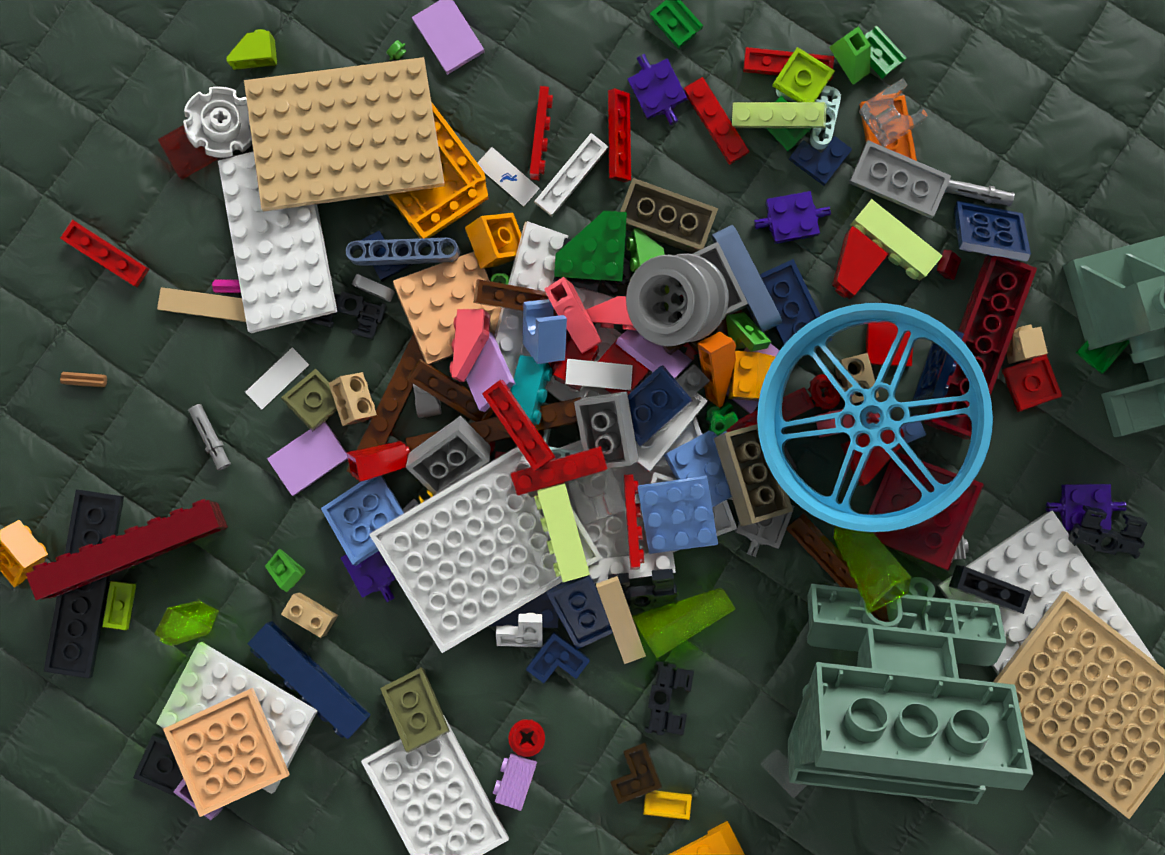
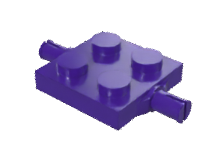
M642 54L641 57L638 56L637 60L642 70L628 78V82L647 120L656 115L665 114L669 125H673V121L677 123L678 119L673 109L678 104L686 101L687 96L668 58L657 64L650 65L645 54Z
M811 191L769 198L766 200L767 218L754 220L755 229L769 227L775 244L819 236L818 218L831 216V210L829 206L816 209L813 204Z
M1062 484L1060 503H1046L1047 507H1055L1046 508L1047 512H1060L1062 525L1065 530H1072L1076 523H1081L1085 513L1082 509L1083 505L1103 509L1107 516L1105 520L1102 519L1100 525L1103 529L1111 530L1112 511H1126L1127 509L1126 507H1118L1127 506L1126 502H1112L1111 484Z
M377 551L356 566L352 565L347 554L341 557L362 598L377 591H381L386 603L395 598L389 585L396 578L380 551Z

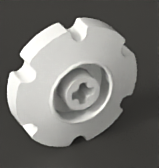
M210 87L208 94L198 92L187 102L184 113L188 119L184 120L183 123L185 133L194 147L203 146L207 155L227 158L233 156L234 150L244 152L252 145L246 97L238 98L236 90L227 87Z

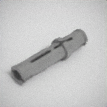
M951 179L944 192L984 200L987 204L993 202L1009 207L1012 205L1015 196L1014 192L995 189V186L984 187Z
M202 404L192 406L188 409V412L206 445V452L210 453L217 470L229 467L231 462H229L223 449L224 444L222 441H219Z

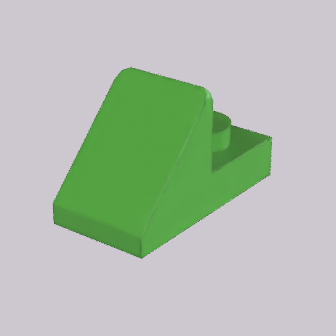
M744 312L727 315L728 337L734 340L736 349L748 348L752 352L769 347L771 343L769 338Z
M281 549L265 565L277 585L285 592L293 588L306 572L303 567Z

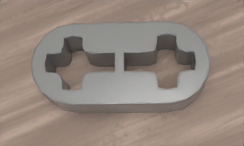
M356 274L352 282L354 287L388 302H391L395 293L394 290Z

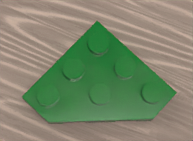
M603 211L556 253L554 277L622 281L627 212Z

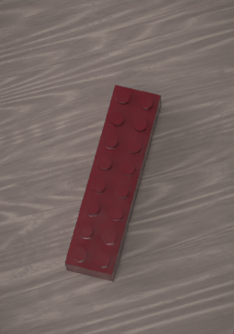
M988 255L984 259L958 332L964 333L962 341H964L981 367L991 395L1037 268L1017 260ZM954 361L956 369L953 375L949 376L947 381L949 389L944 398L961 396L969 391V381L956 361ZM962 401L930 405L927 414L967 408L970 403ZM966 414L924 421L926 425L962 439H971L972 421Z
M202 499L192 503L193 507L190 509L179 508L169 513L170 517L151 519L147 521L148 525L145 527L134 526L124 530V535H111L101 540L102 544H89L79 548V553L60 555L56 557L57 562H44L33 566V571L26 573L35 600L55 598L228 528L219 504Z

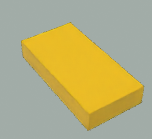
M664 791L647 793L644 799L643 815L689 820L692 796L690 794Z

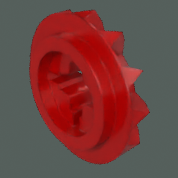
M826 375L815 376L809 382L810 387L807 389L811 393L810 399H813L815 406H820L822 410H830L836 407L840 401L839 392ZM825 388L824 397H822L821 389Z
M522 719L512 726L508 737L509 745L520 756H534L544 746L545 732L541 725L534 720ZM534 731L531 736L533 744L526 741L520 745L523 739L522 732L528 734Z

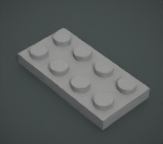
M868 140L849 184L932 219L951 176Z

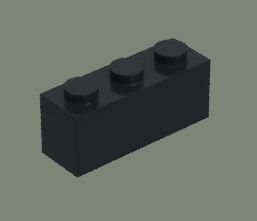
M956 565L948 586L1024 614L1031 595V591Z

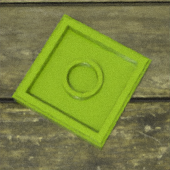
M797 47L772 86L796 102H815L835 70Z

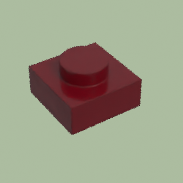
M944 250L942 257L938 261L937 271L944 278L954 280L962 259L952 250Z

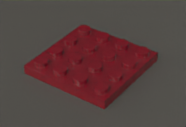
M896 452L929 492H933L934 486L911 457ZM892 458L868 514H885L900 511L916 504L922 497L920 489ZM921 461L935 480L941 484L950 483L957 475L951 471ZM973 480L964 493L951 505L919 524L885 532L861 531L860 535L949 571L984 484Z

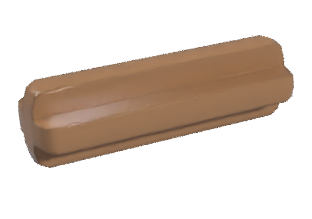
M62 372L60 382L66 385L105 387L107 385V376Z

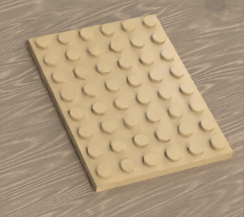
M424 57L244 80L261 209L263 212L445 186Z
M1062 591L993 682L1015 685L1026 739L1122 815L1130 819L1165 773V669L1069 593Z

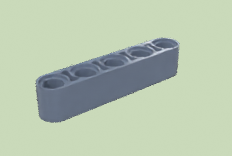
M730 225L712 234L713 243H719L748 303L746 307L756 326L762 332H765L781 324V316L736 228Z
M451 238L353 241L346 247L347 257L358 266L454 262L460 255L457 243ZM426 246L431 247L432 250L429 255L423 256L420 254L422 248ZM446 246L454 247V252L452 254H443V250ZM379 248L386 249V253L382 257L375 256ZM401 248H409L406 256H398V251ZM356 249H363L361 257L353 258V253Z

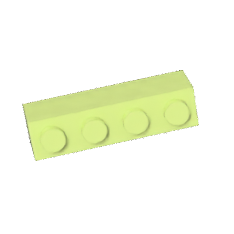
M733 102L732 126L735 128H825L827 105L825 102Z
M872 199L850 224V226L856 227L886 251L888 259L893 264L902 266L906 270V274L912 279L920 281L926 277L942 257L939 252Z
M565 483L537 490L538 495L534 496L537 509H542L545 518L540 520L543 531H549L551 540L546 542L550 555L555 554L557 562L553 563L556 577L561 576L562 582L590 575Z

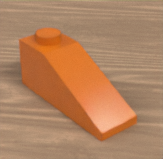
M718 332L698 342L701 369L703 374L710 380L704 387L706 398L718 407L723 406L736 362V344L731 337L726 336L722 332Z

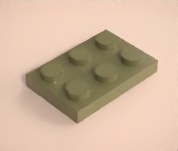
M421 667L380 688L407 753L450 732L424 668Z

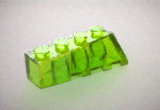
M835 526L833 538L844 561L847 562L851 577L855 579L858 592L866 603L865 607L868 613L908 594L911 576L873 532L855 531Z
M717 588L680 600L677 604L672 603L633 615L632 618L656 658H659L734 611L735 607L724 589Z
M199 600L168 607L154 634L161 638L160 641L169 646L205 636L210 633L219 610Z

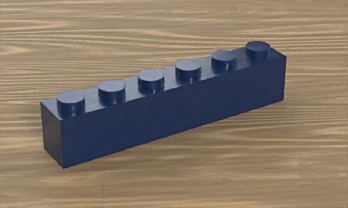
M273 621L266 623L247 643L251 647L250 651L257 658L262 657L268 663L267 667L271 672L282 676L284 684L291 690L295 689L301 695L300 699L309 706L312 705L317 710V715L323 721H329L334 726L333 730L340 737L349 739L371 715Z

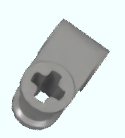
M413 384L418 418L442 414L440 400Z

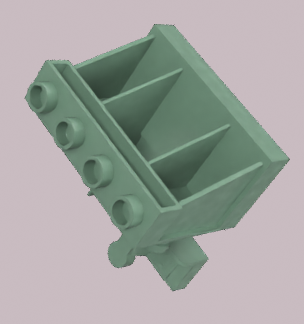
M1165 236L1066 263L1063 265V269L1084 339L1089 343L1088 349L1093 350L1129 340L1132 354H1130L1132 362L1134 364L1144 362L1149 381L1101 394L1113 436H1124L1165 425Z
M914 577L908 582L905 594L895 593L888 598L886 607L889 622H883L874 618L870 612L871 602L868 590L811 584L807 595L809 613L807 643L813 647L858 652L857 667L816 662L810 681L803 688V700L788 738L789 783L978 804L986 791L985 786L1023 791L1033 776L1015 685L960 679L957 669V663L991 666L998 661L1007 644L999 605L933 598L935 594L934 585L925 578Z

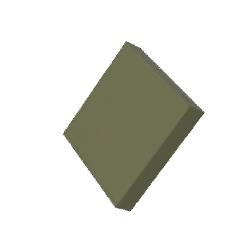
M314 369L281 397V400L312 432L337 411L329 382L317 369Z

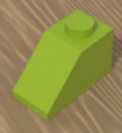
M263 29L247 33L227 56L228 64L233 70L277 65L275 39L269 31Z

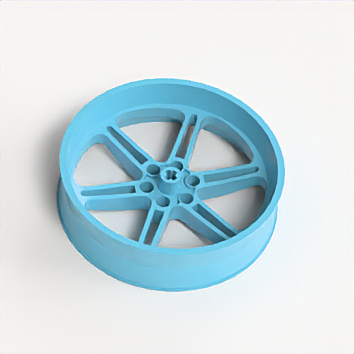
M864 303L828 312L805 325L786 342L771 363L765 376L758 402L757 423L761 449L768 467L781 488L800 507L813 516L841 528L864 532H885L919 524L946 509L964 493L977 476L987 455L992 435L993 413L990 393L982 369L966 344L953 331L938 320L915 309L887 303ZM880 322L895 324L898 328V333L878 377L871 388L863 389L829 350L828 341L837 333L851 327ZM910 332V338L891 385L883 383L905 333ZM927 339L934 342L957 362L969 381V391L966 394L956 397L902 403L896 400L895 393L916 340ZM818 347H821L852 384V387L847 391L844 390L816 353ZM810 355L845 400V407L837 413L786 422L782 416V401L786 384L799 359ZM880 389H886L889 393L888 399L884 402H879L876 399V393ZM860 392L864 396V401L861 405L855 406L852 403V396ZM962 401L970 403L967 408L911 417L910 408ZM897 407L902 408L904 411V417L900 421H894L891 417L892 410ZM871 413H879L880 417L878 419L880 421L878 424L874 422L869 423L868 420L871 419L869 416ZM966 414L972 421L971 442L966 458L953 481L948 484H941L935 480L901 436V428L907 423ZM847 415H852L855 419V423L851 428H846L843 425V419ZM835 419L836 428L784 434V429L788 427ZM886 430H892L895 434V439L890 444H886L882 440V434ZM847 433L850 436L851 442L833 494L831 496H823L808 486L792 468L784 453V445L788 440L794 438ZM866 433L870 437V443L866 447H861L858 444V437ZM900 444L934 486L933 492H929L895 453L893 450ZM881 446L920 489L922 497L916 504L900 511L885 514H858L851 509V497L872 449ZM856 450L863 454L842 503H839L838 497Z

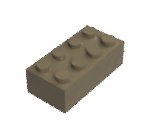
M632 178L620 212H627L626 230L632 232L634 228H638L653 240L693 254L704 248L718 208Z
M758 424L727 432L714 438L741 527L793 512L788 494L781 488L766 463L761 449Z

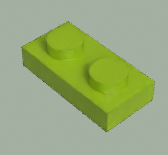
M110 581L103 627L120 630L129 629L136 584Z

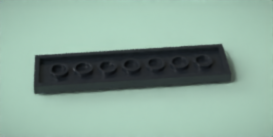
M76 489L65 554L79 553V548L83 546L102 544L101 540L111 535L117 536L124 496ZM110 575L57 596L44 672L83 678L93 677Z

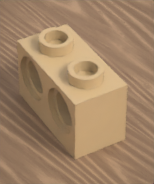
M1032 325L1018 327L1014 330L1006 352L1009 364L1048 354L1042 328H1032Z
M868 353L839 360L847 371L849 363L857 367L856 375H851L863 389H869L874 385L875 379ZM835 366L836 376L838 379H841L843 388L847 391L852 387V384ZM855 394L852 396L853 404L864 401L863 394L861 397Z
M363 372L340 376L329 383L342 426L364 422L377 415Z
M300 592L291 596L281 615L320 638L327 635L338 617L334 612Z

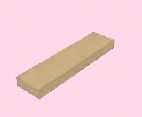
M162 287L160 289L157 308L160 311L246 322L242 298Z
M618 576L597 583L596 587L624 664L645 657L646 655Z

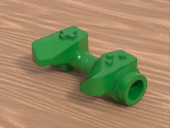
M726 402L721 407L712 403L706 408L705 419L710 421L709 430L717 436L721 435L738 421L737 415L734 412L727 414L733 409L731 403Z

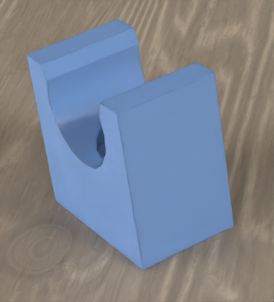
M549 299L523 303V345L537 364L565 360L567 318L565 315L553 316L554 308Z

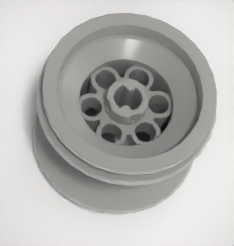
M693 254L659 255L650 258L634 272L626 294V307L634 328L648 341L662 346H676L685 342L697 341L710 335L724 319L729 302L728 288L722 273L705 258ZM666 285L670 290L668 294L665 292ZM680 295L683 296V302L680 301ZM665 302L669 305L668 311L665 309ZM678 312L682 314L680 319L677 318Z

